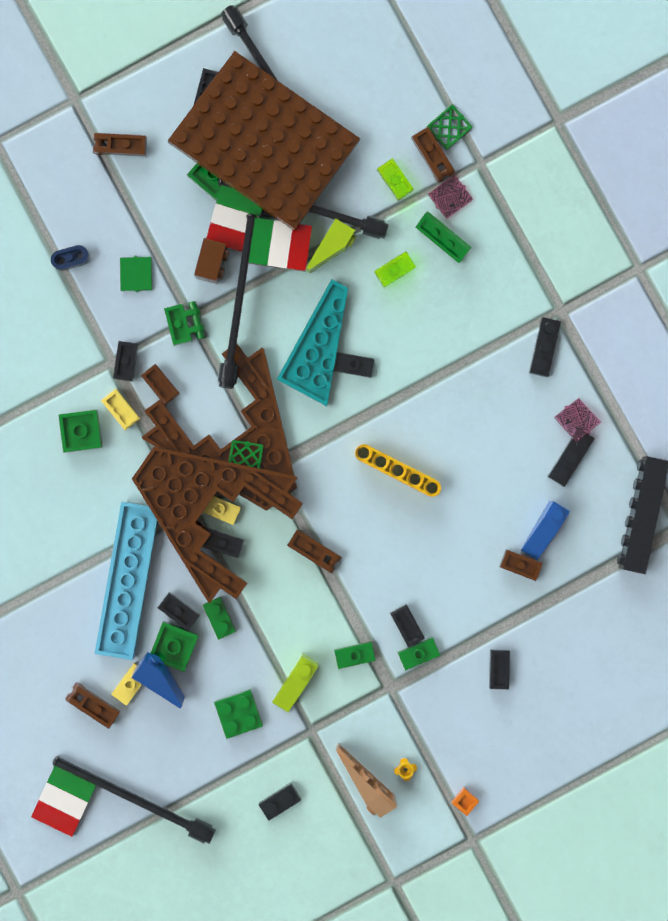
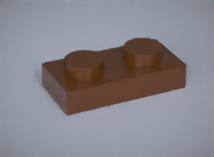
M506 549L499 567L536 581L543 563Z

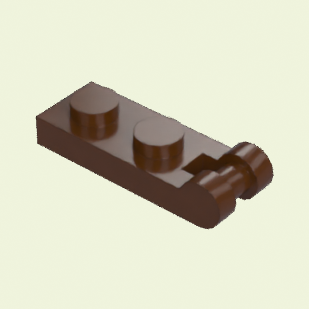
M428 127L411 137L438 183L442 182L446 176L455 174L453 166ZM443 164L445 169L439 171L438 166Z
M94 133L93 140L95 141V146L93 147V154L146 157V135ZM107 141V147L103 146V142Z
M298 529L287 544L288 547L332 574L335 571L334 567L337 562H340L343 558ZM326 555L331 557L328 564L323 561Z
M76 682L72 687L73 691L66 696L65 700L110 729L121 711L86 689L82 684ZM79 694L84 696L81 701L77 698Z

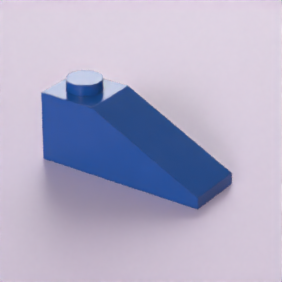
M549 501L522 546L521 551L538 560L561 528L570 511L554 501Z
M147 652L134 669L131 678L173 705L181 708L185 696L165 663L157 655Z

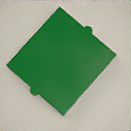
M135 255L134 257L120 258V291H135L136 293L139 291H152V257H137Z

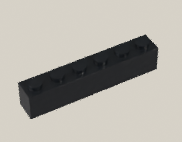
M649 456L642 457L637 465L639 473L638 478L633 483L634 497H631L629 502L631 510L630 515L625 520L626 534L622 536L621 546L623 548L617 558L619 569L645 575L668 473L667 460Z

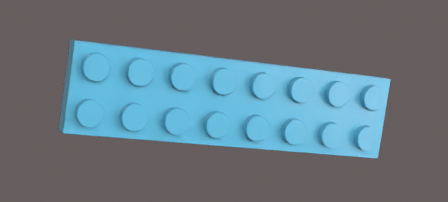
M121 502L94 654L127 660L134 659L158 524L149 506Z

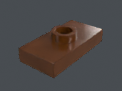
M154 364L141 375L165 406L180 394L157 364Z

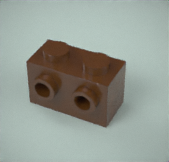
M203 238L194 273L196 279L214 284H219V280H223L225 273L223 264L224 261H228L230 250H227L228 247L225 243Z

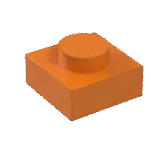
M463 787L451 802L468 816L479 803V800Z

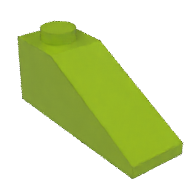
M335 218L306 267V271L308 273L315 271L343 253L348 246L352 247L356 240L354 236L355 230Z
M302 653L272 703L289 712L315 673L319 663Z

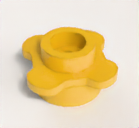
M402 758L399 766L395 767L394 773L400 775L404 781H410L413 773L417 771V766L409 763L407 758Z

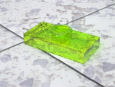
M393 158L377 168V172L397 201L414 191V188Z
M407 251L376 269L374 274L383 288L414 270L416 266Z

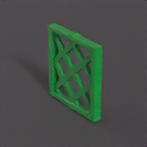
M453 104L426 126L446 150L473 128ZM452 110L458 114V117H452ZM442 119H449L448 126L442 125ZM439 120V125H434ZM451 120H458V126H451ZM461 120L465 122L467 127L460 126ZM432 127L439 128L438 134L432 130ZM441 128H448V135L441 134ZM451 129H457V135H450ZM441 137L447 138V144L441 140ZM450 138H456L450 143Z
M232 440L229 462L233 461L235 464L240 465L246 462L249 467H254L258 464L257 468L260 469L264 445ZM241 443L244 444L245 447L239 450L236 444ZM249 446H258V449L252 452ZM235 447L238 452L233 455V448ZM247 448L251 454L245 458L241 452ZM258 451H260L259 460L255 456ZM238 454L243 458L239 463L234 459ZM253 456L257 462L250 465L247 459Z

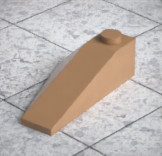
M338 743L336 751L367 805V810L374 816L377 814L380 818L397 807L395 795Z

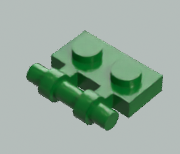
M196 301L189 302L190 310L186 311L183 304L164 308L173 346L193 342L191 337L193 333L197 334L198 340L205 339V327L201 323V311L197 307ZM187 317L193 318L194 326L189 327Z

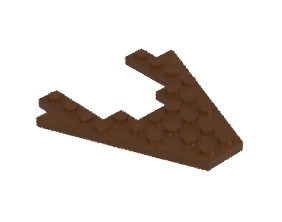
M237 344L234 361L239 366L238 377L255 400L240 411L251 427L234 440L264 445L260 469L294 476L265 351L262 347L250 357H247ZM228 349L222 353V356L225 358V360L227 358ZM158 400L145 410V413L154 423L155 427L142 436L143 440L157 448L229 462L232 441L220 449L209 434L194 445L161 400ZM236 444L239 450L245 447L244 444ZM249 446L252 452L258 449V446ZM235 447L233 448V455L238 452ZM247 448L241 452L245 458L251 454ZM258 451V452L255 454V456L258 458V460H259L260 451ZM240 454L234 457L237 463L243 460ZM253 456L247 459L250 465L257 462ZM243 462V463L241 464V465H244V466H248V465L246 464V462ZM296 481L288 491L289 494L297 489ZM246 487L239 494L266 511L273 507Z
M153 447L132 477L134 484L209 603L212 602L220 589L237 599L248 584L201 550L211 536V533L196 522L216 493L219 492L234 502L243 488L246 487L290 519L294 518L303 505L302 502L288 493L297 480L296 476Z

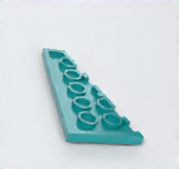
M333 279L330 280L277 377L278 381L326 407L348 293V287Z

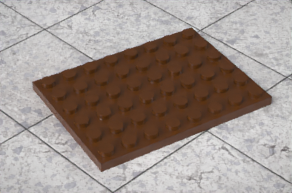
M236 51L232 53L168 139V143L293 231L300 225L360 141L358 136Z

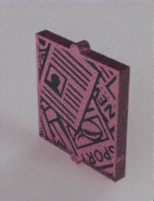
M455 174L428 193V196L436 205L435 208L440 210L446 220L473 200L465 189L466 186L462 185Z
M579 398L569 406H565V409L554 417L575 442L586 434L589 435L591 430L601 423Z

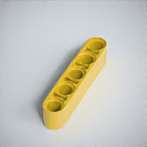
M361 444L355 450V457L360 462L427 496H437L441 491V485L437 480L369 445ZM366 448L369 451L368 457L360 458L358 450ZM377 457L385 458L386 464L384 467H378L375 464ZM395 465H399L403 469L400 476H395L392 472ZM412 474H417L420 478L417 485H413L410 482ZM431 482L437 486V490L433 494L427 491V485Z

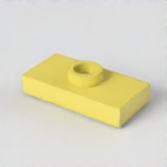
M117 389L101 400L125 431L140 420V417Z
M214 496L203 513L234 525L241 507Z
M135 662L111 694L126 706L142 686V684L131 678L134 669L138 665Z

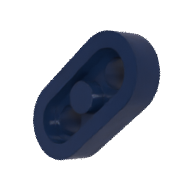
M75 245L55 251L51 256V264L57 270L64 271L86 264L89 261L90 254L84 246ZM83 253V257L78 259V254ZM64 258L65 262L63 264H59V260Z

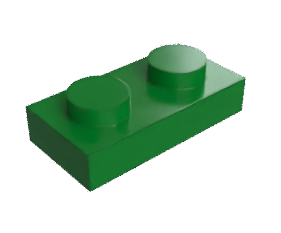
M221 596L212 600L211 603L203 604L218 640L236 632Z

